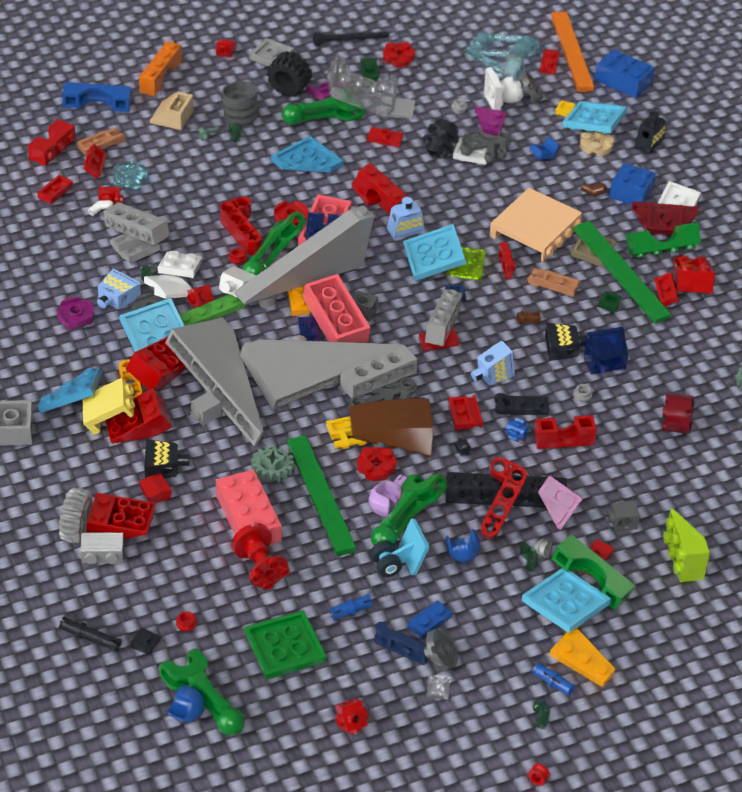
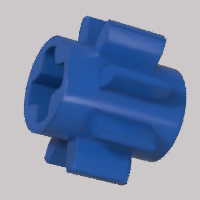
M518 417L515 420L511 419L505 429V432L509 434L508 438L519 442L520 439H526L529 433V426L526 425L527 421Z

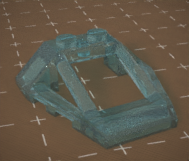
M480 33L465 48L464 54L477 62L482 61L486 64L487 68L492 67L497 70V74L500 76L513 77V80L516 81L518 79L517 76L523 71L524 60L529 54L536 55L541 48V44L538 40L529 36ZM491 41L516 42L510 51L485 50ZM485 56L507 57L503 66Z

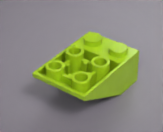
M670 509L669 518H666L667 529L663 533L664 543L668 544L669 558L673 559L674 573L678 575L680 582L704 580L710 555L705 537L674 509Z

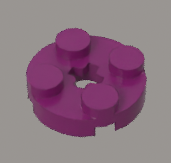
M80 297L67 298L60 303L59 308L57 307V318L61 324L65 325L66 329L72 330L76 327L92 324L94 321V306L87 299L85 302L80 300Z

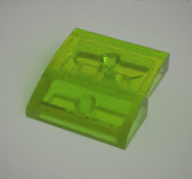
M461 247L467 264L446 270V276L482 280L486 250Z

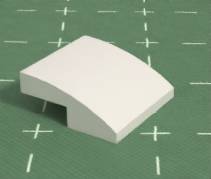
M176 275L144 276V284L155 287L154 295L165 299L187 297V290L192 289L187 282Z

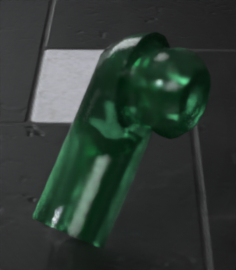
M229 123L228 131L232 132L231 140L239 142L241 126L238 123Z
M149 265L142 267L141 280L143 282L144 276H152L153 267Z
M522 543L519 546L520 554L527 561L526 570L532 572L536 568L538 554L528 543Z
M536 700L533 711L539 712L535 726L539 729H545L550 716V709L547 702Z

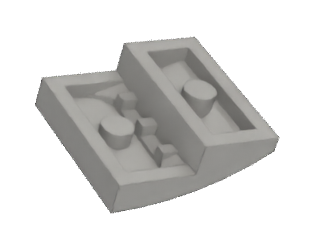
M122 234L109 240L117 253L129 263L160 251L159 243L152 245L127 234Z

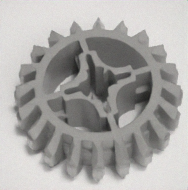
M73 488L66 495L59 520V535L62 540L69 543L81 542L82 533L87 532L86 522L93 504L91 492L82 488Z

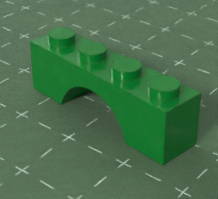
M698 222L675 226L672 236L665 242L656 240L649 231L626 234L629 255L635 254L636 258L646 256V252H652V255L662 254L664 249H668L669 252L679 251V247L685 246V249L696 248L695 244L701 243Z
M572 534L557 546L551 558L566 572L579 570L594 577L600 586V591L611 598L609 607L614 611L630 597L635 587L633 583Z

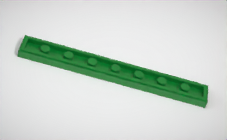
M590 221L574 227L577 235L654 324L670 319L671 314Z
M306 436L287 439L289 451L293 455V460L336 557L356 552L353 539Z

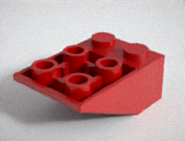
M684 255L673 258L674 281L677 291L713 293L715 271L707 258L696 257V259H689L688 256Z
M168 337L134 352L126 367V370L148 390L154 388L158 391L164 388L187 369L166 344Z
M154 388L133 398L135 404L134 416L129 417L126 412H122L105 420L112 444L155 437L172 428L165 401Z
M96 492L86 522L87 533H123L124 539L147 535L156 503Z

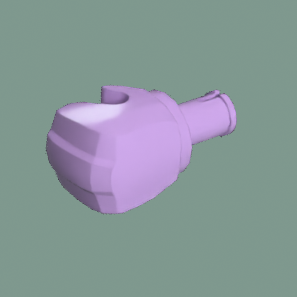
M399 475L393 482L386 481L376 485L371 490L368 500L372 511L387 517L391 509L393 510L402 495L401 486L407 478L405 476L402 478V475Z

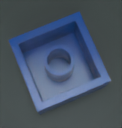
M623 163L611 183L609 198L632 205V201L646 202L654 189L656 173Z

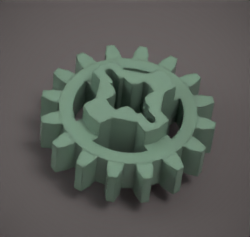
M273 445L272 449H269L268 446H265L264 451L258 449V454H253L251 467L258 478L262 476V481L269 479L270 483H272L276 479L280 482V478L287 479V475H292V469H294L293 455H290L289 450L284 452L283 447L276 449V446Z

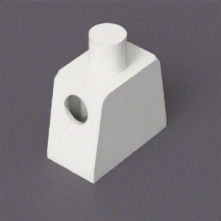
M233 266L222 273L219 290L237 297L235 291L256 277V275Z

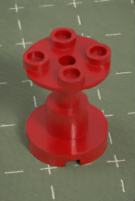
M257 523L258 526L254 527L250 524L241 528L234 535V543L231 544V547L239 558H250L252 562L257 563L250 573V582L256 587H262L263 590H269L275 583L290 573L288 562L281 556L268 558V547L272 541L270 530L262 523Z

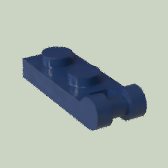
M385 622L376 623L374 635L376 644L422 665L427 663L428 658L424 653V648L427 645L388 628Z

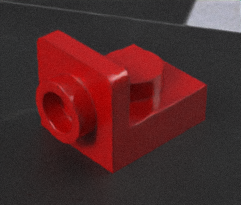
M228 39L217 40L216 55L232 58L237 48V42Z
M99 187V201L110 200L113 202V205L118 202L123 204L124 196L120 195V187Z
M210 284L187 290V299L192 308L214 301Z

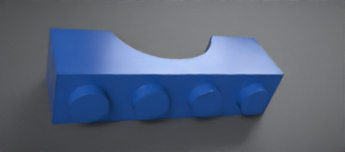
M65 82L62 92L63 107L80 108L89 102H103L108 104L113 111L129 112L132 102V87Z

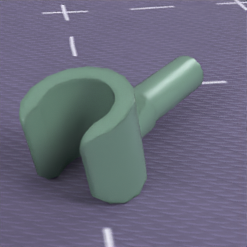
M200 127L198 137L200 140H206L210 133L218 131L219 128L205 129Z

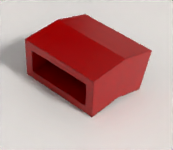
M162 474L149 476L139 481L141 491L149 502L158 503L171 498L172 489Z

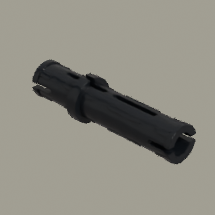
M64 616L62 618L63 621L59 623L60 630L74 634L78 639L84 638L114 652H118L121 647L122 639L93 629L84 622L79 623Z

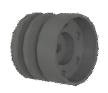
M235 81L224 86L222 98L226 121L233 124H247L256 120L258 117L256 86L246 81Z

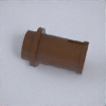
M524 310L517 312L516 319L517 323L524 325V323L539 324L541 315L540 312H524Z

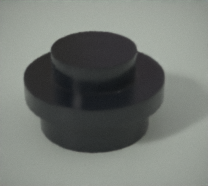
M461 437L458 438L454 445L461 457L470 455L469 450H471L468 441L466 439L463 440Z

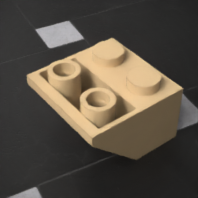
M177 91L166 98L150 119V123L182 130L194 111L193 95Z

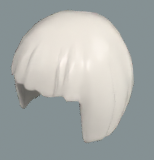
M506 77L500 81L504 86V93H502L503 102L513 104L523 98L524 91L520 81L513 83V77Z

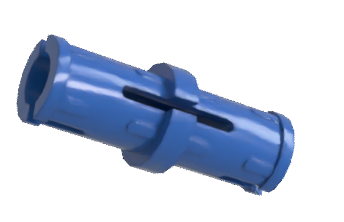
M367 594L355 600L349 599L344 604L329 608L330 614L339 612L332 615L331 618L335 621L347 615H356L358 611L373 607L372 601L363 603L371 599L370 595Z
M540 662L536 664L532 671V674L547 682L549 687H555L567 696H570L575 689V684L560 676L561 674L558 671H552ZM547 675H550L551 677H553L554 679H556L557 681H559V682H561V683H560V684L557 683V682L554 681L553 679L549 678Z

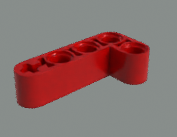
M242 196L222 203L220 205L221 224L248 255L253 256L261 247V235L248 221L251 217V200L248 197Z
M503 457L494 458L489 468L490 475L503 484L481 525L480 535L488 541L497 537L527 477L523 467ZM500 464L504 467V470L498 472L494 469V465ZM515 473L520 474L522 480L515 481L512 475ZM510 491L513 497L505 498L503 492ZM501 508L504 511V515L497 516L493 510ZM491 522H495L493 530L490 533L486 532Z

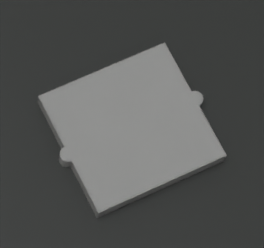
M387 97L386 104H384V116L413 119V113L416 111L415 100Z

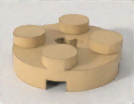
M599 131L581 134L580 148L585 153L591 155L592 152L596 153V156H604L612 151L614 139L610 134H603Z

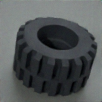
M285 51L280 53L269 65L266 74L269 77L268 82L271 83L272 88L276 89V92H280L281 95H287V97H295L311 81L312 69L309 68V63H306V59L302 58L301 55H296L292 51L290 53Z

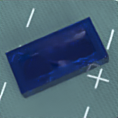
M314 316L298 317L299 334L304 336L307 341H320L318 324Z

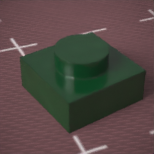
M605 291L598 307L615 313L622 302V296Z

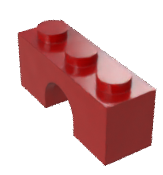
M57 119L48 127L49 139L37 137L27 145L29 159L44 166L54 160L58 154L75 141L74 125Z
M368 163L358 171L354 184L365 194L375 190L381 199L379 206L389 215L393 206L402 204V199L408 197L404 191L372 163Z
M593 415L574 416L573 423L565 428L557 427L555 418H540L535 420L534 439L537 449L591 446L595 444L597 428Z

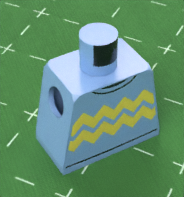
M404 197L402 204L391 208L387 230L394 240L421 233L425 230L422 211L410 197Z
M112 269L98 286L99 299L97 304L103 309L108 305L116 309L125 307L141 295L140 282Z
M500 341L478 356V368L471 372L475 382L483 379L488 385H493L515 376L513 352L503 341Z

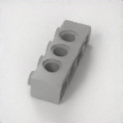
M120 202L103 211L106 227L152 245H156L170 236L167 220Z
M444 290L427 323L426 343L444 346L460 313L462 293L455 290Z
M406 346L400 347L342 371L340 386L351 398L365 395L417 373V358Z

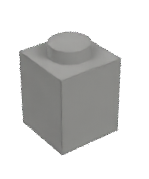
M207 392L191 401L190 413L192 418L203 426L221 416V401L211 392Z

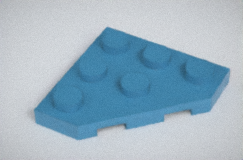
M311 136L271 155V161L284 170L331 173L344 164V160Z
M88 368L71 381L62 384L60 388L52 393L43 396L37 406L39 412L43 413L93 396L103 375L101 368Z

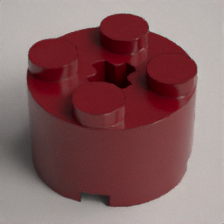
M666 393L665 404L667 405L663 406L662 417H665L666 420H663L662 431L690 434L693 422L692 413H694V397Z

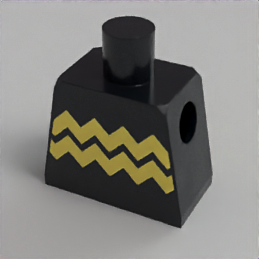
M651 111L649 116L639 126L635 149L646 154H650L665 139L666 120L659 117L658 112Z
M546 323L545 341L549 361L575 358L579 354V347H589V336H578L575 325Z
M146 439L145 478L157 474H162L164 478L176 477L178 466H189L190 455L178 454V444Z

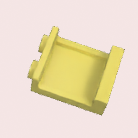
M120 378L97 389L93 396L83 399V424L93 435L101 432L100 422L119 413L126 412L129 417L134 416L135 404L133 401L134 389L132 385L123 378Z

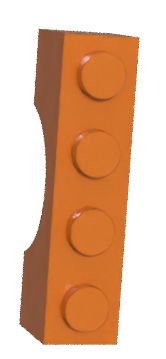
M166 41L139 76L140 93L156 96L162 88L163 78L167 69H176L182 62L181 44Z

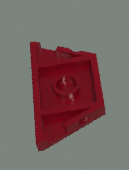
M632 201V210L643 229L649 231L650 234L672 235L675 226L692 223L699 214L700 208L697 206Z

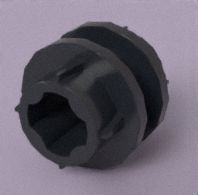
M441 118L436 119L434 124H429L428 131L431 134H425L423 137L425 152L435 158L446 159L447 155L452 154L455 149L451 143H458L460 139L457 135L459 132L457 130L458 127L454 123Z

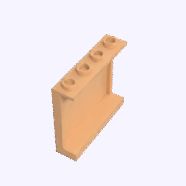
M528 188L491 222L490 237L496 239L500 234H504L541 252V261L544 262L548 257L552 256L557 248L562 246L566 239L572 236L573 232H575L574 227L582 223V212Z

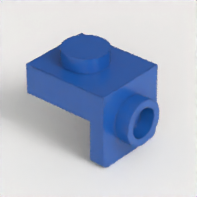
M547 137L544 145L532 144L529 150L539 160H553L560 144L553 138Z

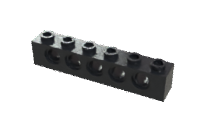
M447 472L445 503L492 505L503 483L493 478L490 474ZM512 475L515 481L522 480L521 476ZM527 476L513 506L546 508L537 491L547 477ZM553 477L567 487V478ZM503 492L505 498L513 497L512 492Z

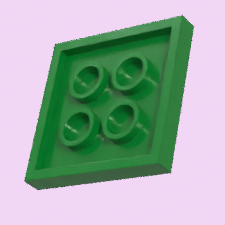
M304 610L244 627V634L266 680L326 663L327 657Z

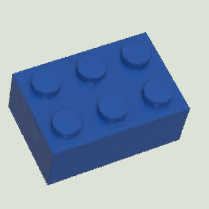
M613 49L597 63L594 80L637 98L653 83L655 67Z

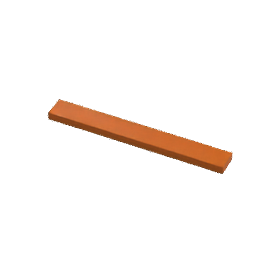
M567 11L551 12V19L577 92L594 91L592 79Z

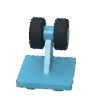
M416 519L410 520L398 545L399 549L395 550L394 545L389 541H381L372 547L370 554L373 561L377 563V569L381 576L392 577L402 569V563H406L411 575H417L429 551V543L426 541Z

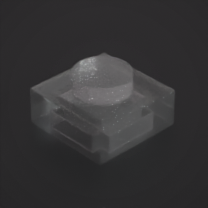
M429 675L426 697L448 700L450 677Z

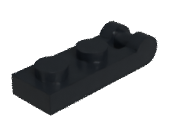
M497 393L494 397L497 414H549L548 396H506L503 393Z

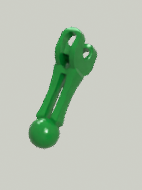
M340 89L334 91L333 96L321 101L299 103V105L288 104L282 111V118L289 125H296L300 122L303 123L319 118H339L345 121H353L363 117L365 108L359 102H352L353 94L349 89Z
M296 211L285 220L276 222L269 230L262 246L243 265L242 270L257 276L267 269L275 257L290 243V240L301 231L306 223L305 217ZM294 218L298 219V226L293 225L292 221ZM273 242H275L274 248L266 257V259L261 263V258L268 250V248L273 244Z
M420 474L410 475L401 486L403 493L394 509L381 521V525L375 527L372 531V544L375 545L381 541H389L395 545L397 538L400 537L410 520L423 510L426 505L435 502L447 488L445 477L442 474H432L423 481ZM438 481V487L434 489L433 487Z
M195 648L188 651L187 666L176 665L171 660L160 663L159 675L170 689L177 691L182 685H188L200 691L205 701L204 707L213 716L221 733L227 736H234L243 730L245 725L243 713L237 708L230 707V703L212 686L206 676L207 658L198 649Z

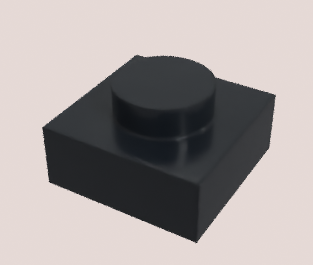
M141 627L130 642L131 648L150 655L159 643L160 635Z

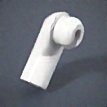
M110 200L98 201L88 209V212L91 216H94L102 209H108L113 206V202Z

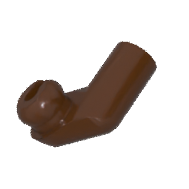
M584 182L581 190L596 197L606 193L607 186L604 183L591 186Z

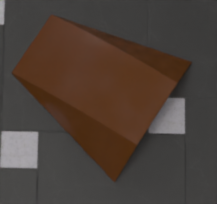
M428 398L385 400L349 407L352 438L374 444L381 442L387 444L389 448L395 449V447L407 449L406 452L414 454L416 451L423 453L424 457H431L433 422Z

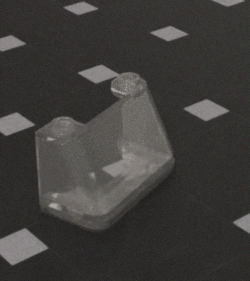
M338 55L327 71L330 95L334 99L380 116L390 115L395 109L398 78L390 76L389 80H383L380 77L376 82L349 71L350 65H345L346 58Z

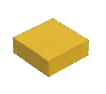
M561 100L555 109V114L567 117L576 104Z

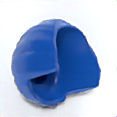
M471 529V536L456 541L450 540L449 535L445 537L447 550L455 561L468 563L478 556L480 540L474 529Z
M182 685L177 690L175 700L167 711V715L182 722L195 721L202 715L205 701L203 695L192 686Z

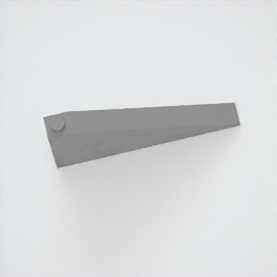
M364 205L348 210L237 289L235 295L246 305L329 276L362 267L374 215Z
M224 318L173 328L166 340V344L205 390L211 392L221 401L222 410L251 444L257 446L264 431L232 327Z
M259 339L253 342H246L242 346L240 357L270 407L274 410L340 383L342 371L403 347L404 344Z

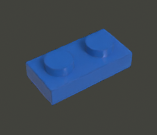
M437 600L408 621V628L423 639L427 636L428 631L440 627L451 619L453 612Z

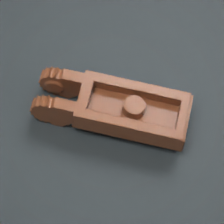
M115 127L77 141V148L87 156L89 147L93 144L102 150L112 145L123 143L126 137L123 133L120 134V130Z
M534 268L531 271V275L527 278V282L535 287L541 286L574 297L580 286V280Z

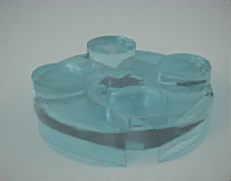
M126 161V164L121 165L119 163L113 168V180L116 186L138 190L140 185L144 184L147 180V169L140 162Z

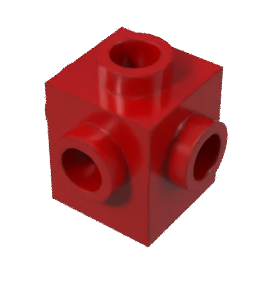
M355 698L335 704L337 711L335 720L338 728L349 732V734H356L362 731L361 728L368 726L367 720L369 715L366 707H363L362 700Z

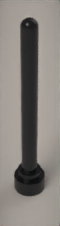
M384 31L324 35L321 32H314L313 42L314 45H321L325 41L387 38L389 33Z

